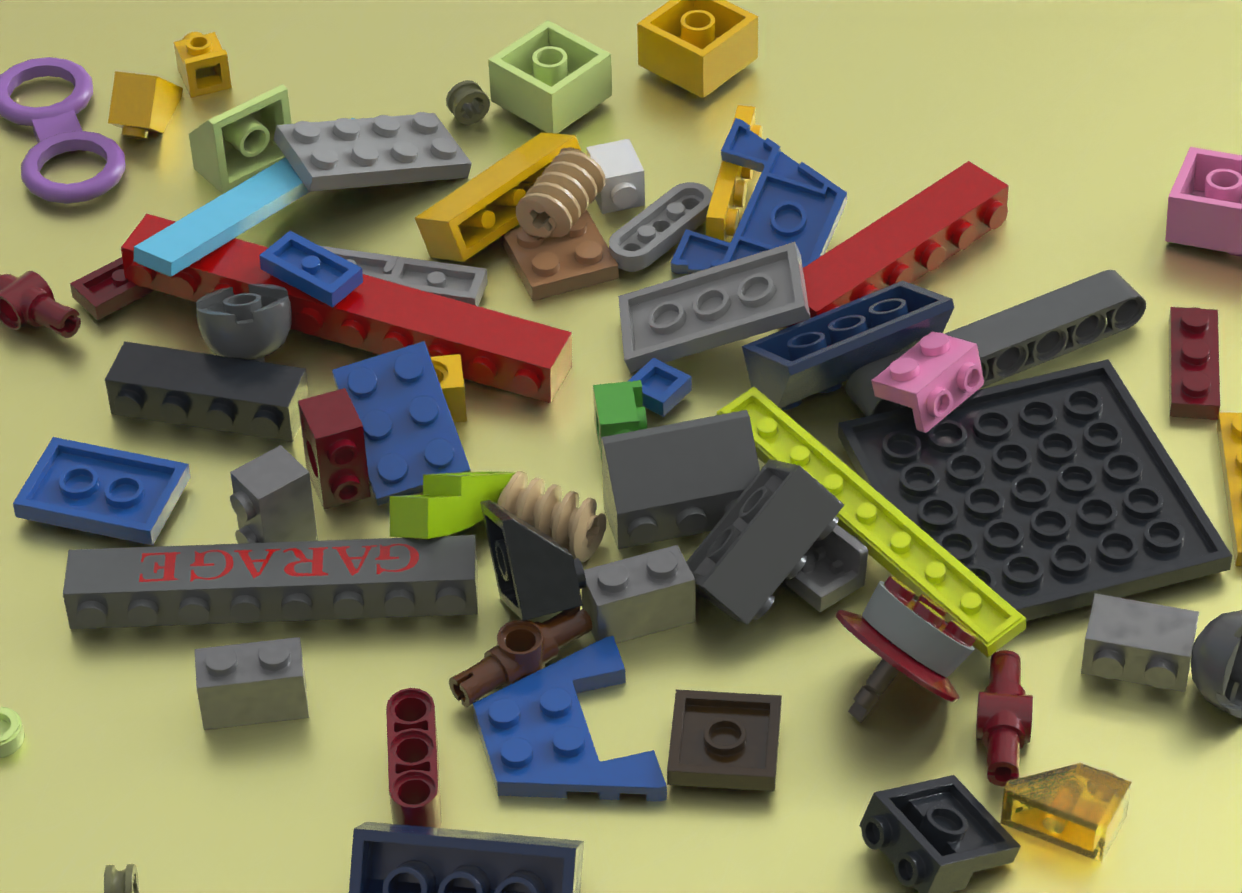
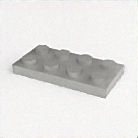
M418 112L413 115L400 116L379 115L374 118L361 119L340 118L335 121L322 122L300 121L295 124L277 125L273 139L309 192L468 178L472 165L471 161L435 113Z
M795 242L618 296L624 361L630 373L639 371L652 358L666 363L811 319L801 254Z

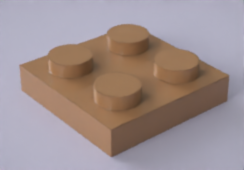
M587 210L581 214L576 224L572 225L569 233L563 237L549 236L547 238H536L528 235L522 227L511 229L502 235L503 247L532 301L619 279L618 263L611 256L606 242Z

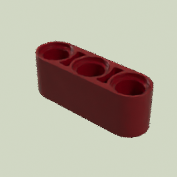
M402 689L390 697L386 707L388 777L392 822L399 825L440 828L442 820L438 737L434 701L426 691L421 689Z

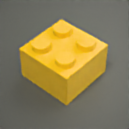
M670 0L637 23L638 65L704 98L758 58V16L726 0Z

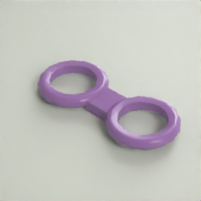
M53 57L30 59L13 65L0 75L1 117L17 125L32 126L38 142L28 151L21 163L22 182L32 194L49 202L64 204L86 202L104 195L119 183L126 169L125 154L114 140L100 133L82 130L76 115L86 108L93 96L92 77L81 65L67 59ZM37 77H60L70 81L75 86L71 95L63 101L50 106H23L10 98L16 87L25 81ZM82 150L94 152L107 161L103 170L96 176L78 183L64 184L53 182L44 178L40 173L44 163L56 155L69 151Z

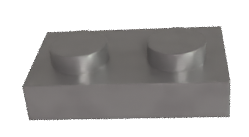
M837 524L825 539L821 541L816 540L804 554L807 560L800 572L791 580H783L786 586L816 610L822 612L865 585L868 549L857 537L850 535Z

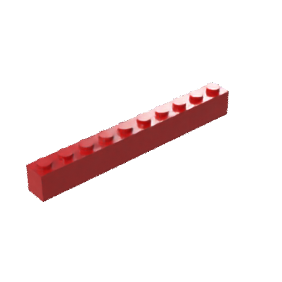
M146 214L121 246L125 278H128L129 282L132 281L140 287L197 302L198 299L206 294L223 288L233 287L234 295L249 293V284L280 286L288 291L292 308V325L290 328L292 330L380 355L425 341L430 357L460 354L463 379L547 403L552 402L572 368V332L363 274V283L338 304L331 307L261 270L259 255L268 247L236 238L172 277H169L134 262V246L176 222L158 216Z

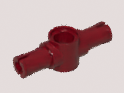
M27 271L20 277H15L11 274H0V321L12 330H18L27 323L34 327L44 326L64 338H70L78 332L81 325V319L78 318L79 312L56 302L50 286L39 274L33 271Z
M1001 650L991 656L989 685L985 688L984 692H979L976 723V740H983V744L987 748V779L990 783L1001 787L1011 786L1018 781L1020 749L1023 748L1025 743H1030L1033 695H1026L1025 690L1021 686V658L1017 653L1009 650Z

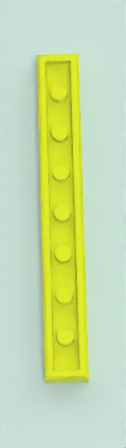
M752 387L717 411V415L747 410L750 416L757 458L764 464L769 459L800 465L844 504L836 515L839 518L837 524L850 535L857 537L867 547L868 554L896 579L909 587L918 598L923 594L941 606L947 612L944 616L947 623L950 620H954L975 635L977 639L973 646L987 658L1026 629V618L757 388Z

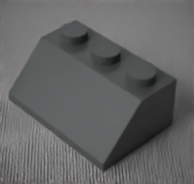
M747 410L601 437L604 510L618 549L712 531L760 472L750 416Z
M769 459L686 561L695 578V592L734 620L748 625L752 619H760L772 606L775 599L772 594L783 580H791L803 568L807 560L804 554L816 540L821 541L834 530L839 521L836 515L844 504L800 465Z

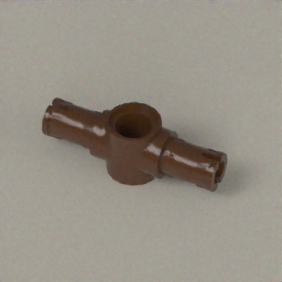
M579 606L563 610L542 623L528 620H513L506 623L497 634L498 645L485 652L484 658L480 662L449 679L452 694L458 701L461 700L464 707H469L492 690L501 686L507 687L545 668L546 663L558 656L559 650L562 647L592 631L593 625L589 614L584 608L580 610Z

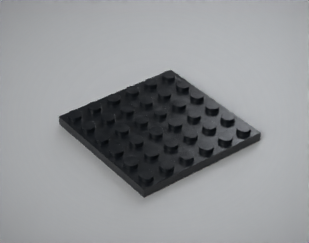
M1109 359L977 390L927 433L916 429L913 411L910 407L839 422L838 438L857 474L1026 618V621L1092 605L1095 594L1120 598L1227 571L1231 568L1232 554Z

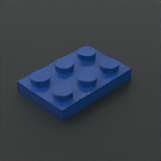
M425 341L332 370L337 390L346 389L363 425L369 483L377 506L389 503L390 496L414 495L423 492V474L471 472Z
M53 437L13 502L15 516L31 521L154 545L191 478L189 464Z

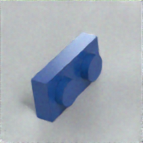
M292 231L287 232L259 255L261 270L331 307H334L363 283L361 267Z

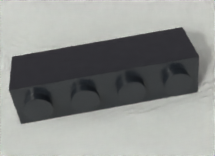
M125 341L105 378L110 410L113 415L288 442L294 441L301 425L298 401L309 398L306 368Z

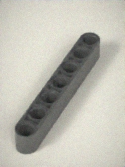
M1110 269L945 334L977 344L984 377V384L981 387L983 388L1132 327L1143 316L1146 309V301L1115 270ZM912 347L864 365L850 376L845 388L846 394L865 416L907 407L875 397L871 380Z

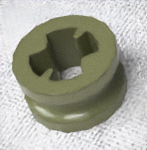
M465 80L453 86L448 92L446 106L458 122L471 125L483 119L488 113L490 99L482 91L478 83Z
M127 864L126 869L118 871L115 865H106L104 893H139L136 865Z

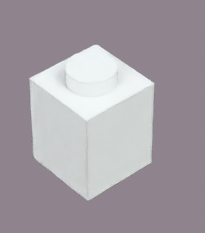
M630 139L586 147L587 156L594 159L605 174L606 184L595 198L601 213L605 214L645 206L644 169Z

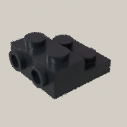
M955 775L874 792L859 825L865 844L873 850L879 849L894 864L895 874L899 882L907 887L912 886L919 893H951L966 889L973 872L1013 863L1021 847Z

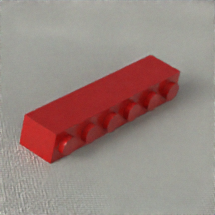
M968 161L805 266L803 272L810 318L900 281L913 283L929 271L937 269L941 263L959 251L967 249L974 241L992 229L1000 227L1006 221L1008 214L1009 185Z

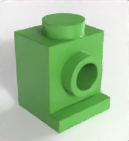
M641 380L593 385L594 421L602 460L601 437L648 429L647 416L643 406Z

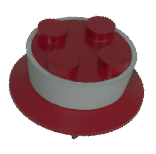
M889 576L885 582L879 581L862 615L844 610H839L836 613V618L850 633L882 658L867 679L866 685L862 686L853 698L855 702L848 710L860 723L864 721L880 699L879 695L886 691L899 671L939 697L956 703L960 697L947 677L975 650L972 646L977 639L975 635L954 620H950L948 624L944 622V616L947 612L941 606L923 594L915 601L913 599L915 593L893 576Z

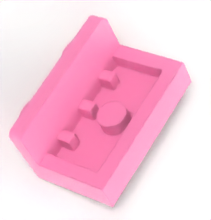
M932 331L901 357L893 361L871 382L875 397L912 408L916 429L927 433L980 389L984 384V377L976 343Z

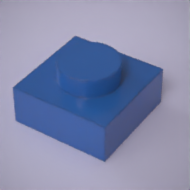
M652 358L628 380H641L643 406L663 417L692 391V376L656 358Z

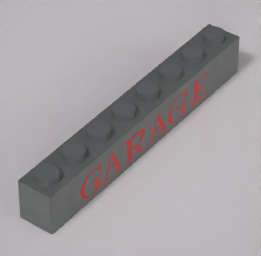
M475 535L442 536L431 539L379 538L76 549L68 551L63 598L70 629L478 614Z

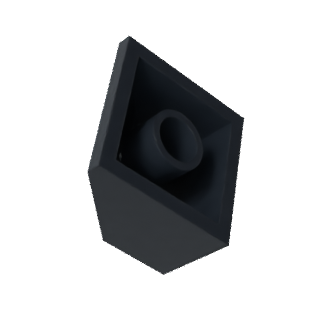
M491 500L480 502L500 599L523 621L583 606L580 589L586 588V578L580 559H573L567 548L561 547L548 535Z

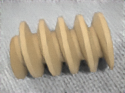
M571 147L561 149L551 164L546 167L543 174L537 178L534 185L528 189L526 195L518 202L516 218L520 226L528 235L536 238H547L549 236L563 237L567 235L572 225L576 224L581 214L586 211L589 204L595 200L597 194L604 188L606 181L602 168L594 159L579 149Z
M517 471L503 489L497 504L548 535L561 547L567 548L574 559L579 558L581 562L589 560L599 547L606 530L605 514L600 513L598 516L596 515V500L586 498L579 507L580 497L577 492L569 491L562 500L561 486L552 484L545 492V483L541 478H534L527 486V474Z

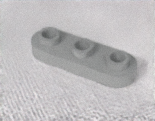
M694 182L676 185L613 233L609 239V252L618 263V268L628 272H635L648 267L680 242L685 229L694 231L706 221L712 197L711 190L705 185Z

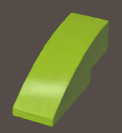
M478 471L423 474V494L390 496V537L431 539L448 536L474 526L484 520L480 502L491 500L497 504L503 489L516 472Z

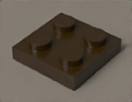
M676 689L667 766V785L775 791L782 696Z

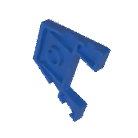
M735 118L721 149V159L761 172L759 180L731 242L728 243L685 229L670 263L671 272L692 274L795 242L799 249L804 268L826 253L847 204V192L805 163L801 162L798 164L781 152L780 146L769 138L766 140L762 139L750 130V125L743 120Z
M614 636L605 637L473 703L474 719L498 796L567 798V791L597 792L600 800H620V793L646 794V801L660 802L667 800V785L654 750L599 761L576 694L626 683L625 667Z

